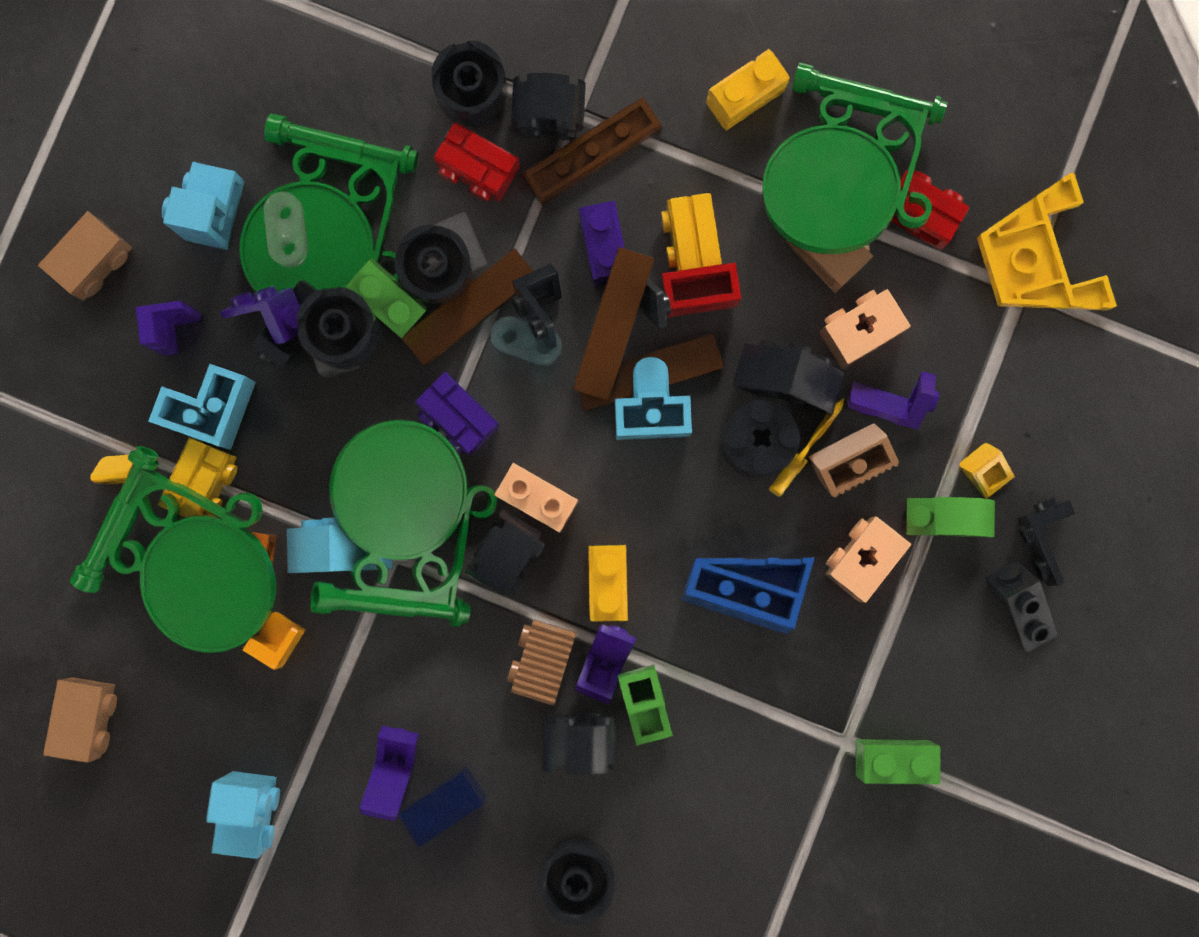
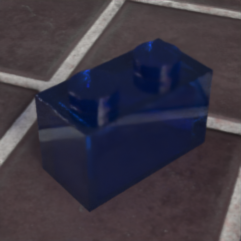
M465 766L407 805L398 816L417 845L421 847L483 805L487 796L468 767Z

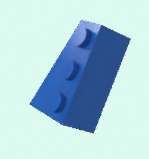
M696 558L690 567L681 601L787 634L795 628L814 558Z

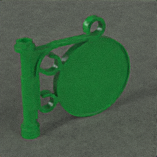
M799 62L792 91L807 94L808 91H817L819 96L826 97L820 104L819 118L823 125L811 127L792 135L775 150L768 161L763 177L762 199L765 212L773 227L790 243L804 250L819 254H843L858 250L876 240L887 229L895 213L898 221L905 227L919 228L926 224L931 214L932 205L925 195L912 192L908 200L909 203L918 204L923 208L924 214L921 217L914 218L908 216L904 211V203L920 152L921 135L926 118L930 117L928 125L933 126L934 122L941 124L948 102L941 101L940 96H936L933 103L896 94L892 90L822 74L820 71L814 70L813 65ZM838 105L846 107L847 111L844 116L833 118L827 114L826 109L830 106ZM853 109L885 117L877 125L875 138L863 131L846 126L851 120ZM897 121L908 129L914 142V152L902 192L899 172L889 152L902 149L907 143L909 133L904 132L903 136L895 141L886 139L882 134L883 130Z
M270 113L265 124V141L282 145L284 142H291L294 146L302 147L295 154L292 165L295 173L300 178V182L283 185L268 193L254 206L244 223L239 245L240 260L244 274L255 292L270 286H275L276 291L291 287L294 289L301 279H304L318 290L324 288H345L371 258L378 264H380L382 254L386 259L395 260L396 253L383 251L394 206V190L399 170L400 173L406 175L408 172L414 173L416 171L419 152L413 150V147L405 145L403 151L369 144L364 140L296 125L288 121L285 116ZM305 157H321L319 167L314 173L306 174L302 172L301 163ZM323 158L361 167L350 177L348 182L350 196L333 186L315 182L320 180L327 171V162ZM371 171L382 178L387 192L386 205L376 246L371 225L358 205L376 202L380 198L382 190L379 186H376L374 191L368 196H361L356 192L357 183ZM396 273L393 277L400 281Z
M408 420L385 421L367 427L356 434L341 450L333 466L329 488L332 511L340 529L353 544L367 552L363 558L356 561L351 570V579L359 589L343 588V590H340V588H334L332 583L316 582L313 586L310 600L312 613L330 614L331 611L339 609L406 617L449 619L452 627H460L461 624H467L470 618V605L468 602H464L462 598H457L456 591L458 577L463 567L469 517L487 518L492 515L497 506L495 492L490 487L484 485L472 486L467 489L466 474L458 453L450 442L436 430L424 424ZM479 491L483 492L487 497L486 508L481 512L470 511L473 496ZM458 526L454 561L450 574L439 586L429 590L421 575L422 567L425 563L433 561L438 568V575L447 576L448 572L445 562L430 552L440 547ZM379 557L391 560L418 558L412 567V577L419 591L365 585L360 578V573L365 565L372 563L378 570L377 583L385 584L388 572L385 564Z
M137 446L135 451H131L128 455V460L133 465L120 493L115 496L86 560L81 565L75 567L70 583L81 591L96 593L99 591L105 578L103 574L104 567L108 566L109 563L121 574H131L135 571H140V589L146 610L155 625L169 639L187 649L204 653L223 652L238 647L256 635L264 626L272 612L276 597V578L271 559L262 543L247 529V527L254 525L261 519L263 513L262 503L254 494L240 493L231 497L226 504V508H223L189 487L175 483L154 471L159 465L157 461L158 454L150 448ZM157 490H172L215 515H194L178 521L179 503L171 493L161 496V500L168 507V514L165 519H162L155 514L148 497ZM240 500L246 501L252 508V516L249 520H244L230 512L236 509L237 503ZM140 510L145 520L151 525L164 527L152 540L146 551L138 541L133 539L127 540ZM123 546L129 548L135 556L132 566L126 565L121 559Z

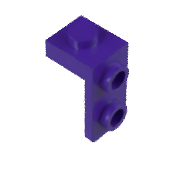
M270 286L254 293V297H252L251 292H246L230 299L232 306L220 311L223 319L260 310L275 345L285 343L298 335L297 313L300 305L292 287L276 291L275 286Z
M921 371L909 398L853 382L850 388L848 407L864 415H872L891 421L898 426H907L918 430L927 411L932 413L939 400L940 392L935 390L936 375Z
M600 625L574 691L609 704L618 682V674L621 673L636 638L630 636L626 630L618 626Z
M381 727L377 741L376 761L360 804V814L389 821L397 820L416 761L419 734L402 728Z

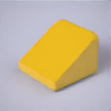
M988 443L981 445L959 463L962 471L986 499L1015 477L1002 452Z
M128 455L103 457L90 475L91 481L104 485L124 483L133 463L128 460Z

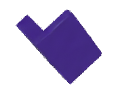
M182 301L136 307L140 344L163 356L178 354L176 325L203 321L200 312Z

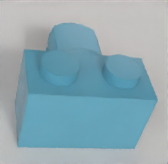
M647 357L637 362L633 370V398L615 399L616 440L689 437L692 434L690 396H670L668 368L664 361L655 357Z

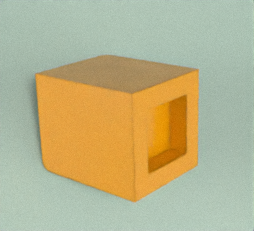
M273 612L259 635L251 637L243 651L274 670L282 668L306 629L279 612Z

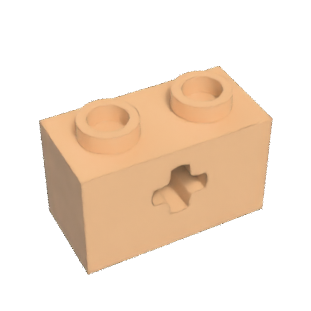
M888 289L878 295L875 290H872L855 301L858 305L855 309L846 313L842 308L824 319L827 325L819 333L841 369L911 327ZM866 321L869 328L858 331L856 325Z
M515 463L511 465L495 493L496 497L559 533L562 532L579 502L578 499Z
M877 516L870 517L867 521L861 518L848 534L852 538L844 550L840 547L837 548L826 562V565L830 568L824 575L858 602L866 603L912 545ZM869 550L870 552L867 557L871 560L870 564L860 565L861 556L858 552Z

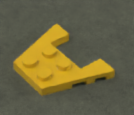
M1074 172L1064 176L977 237L998 306L1110 310L1117 307L1107 275L1070 285L1048 215L1076 208L1084 203Z

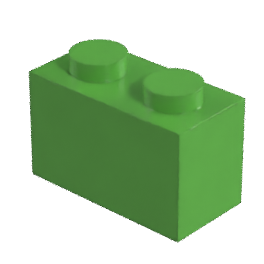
M373 258L368 260L345 287L359 294L373 310L375 316L400 338L408 332L427 309L423 302L415 298Z
M856 739V777L864 784H940V746L930 740Z

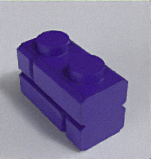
M615 201L579 208V219L594 287H602V282L608 280L618 246L625 248Z
M447 372L443 373L415 402L421 409L417 416L428 427L434 429L438 426L447 434L446 439L454 447L458 455L464 451L469 457L472 456L500 427V424Z

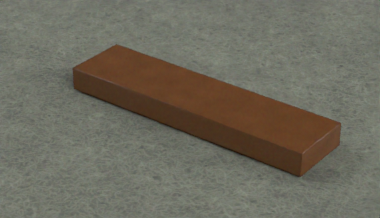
M641 97L522 173L523 178L543 206L661 131L662 125L644 97Z
M618 246L573 386L574 390L609 400L655 258Z
M514 248L469 283L468 287L459 297L444 303L402 337V340L422 365L426 367L509 302L511 298L515 297L512 281L533 272V270Z
M713 333L621 361L609 400L579 391L584 411L587 412L613 404L615 399L632 398L634 395L633 370L637 362L643 358L655 357L664 361L668 368L669 386L723 370L724 366Z

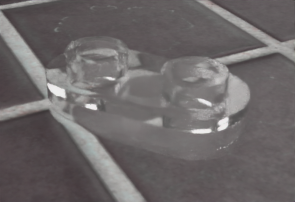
M288 192L274 193L266 200L264 205L268 252L272 259L280 265L294 267L304 261L308 252L303 207L300 201ZM286 207L290 208V216L282 219L280 217L281 210ZM293 243L295 251L290 255H285V246Z

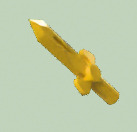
M845 397L836 402L833 414H827L815 429L806 447L799 454L796 453L793 460L779 473L769 487L773 494L781 497L796 475L807 463L805 457L810 448L821 438L840 413Z

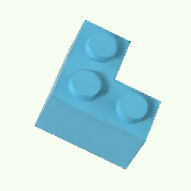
M192 162L190 172H186L184 175L182 189L172 187L170 196L166 197L163 202V223L185 241L228 250L245 181L235 171Z
M209 364L197 399L161 386L148 422L231 450L256 382L244 375Z
M335 518L302 520L301 528L287 529L288 573L351 571L356 561L363 558L367 553L358 548L345 536ZM379 557L387 569H393V561L391 559ZM369 563L362 570H377V567Z
M232 771L212 783L206 821L216 823L212 853L258 859L266 852V848H271L275 833V827L270 825L271 813L276 811L280 799V788H275L277 777Z

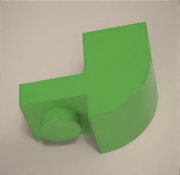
M965 497L907 498L906 535L995 537V500Z
M654 664L618 674L636 745L673 736Z

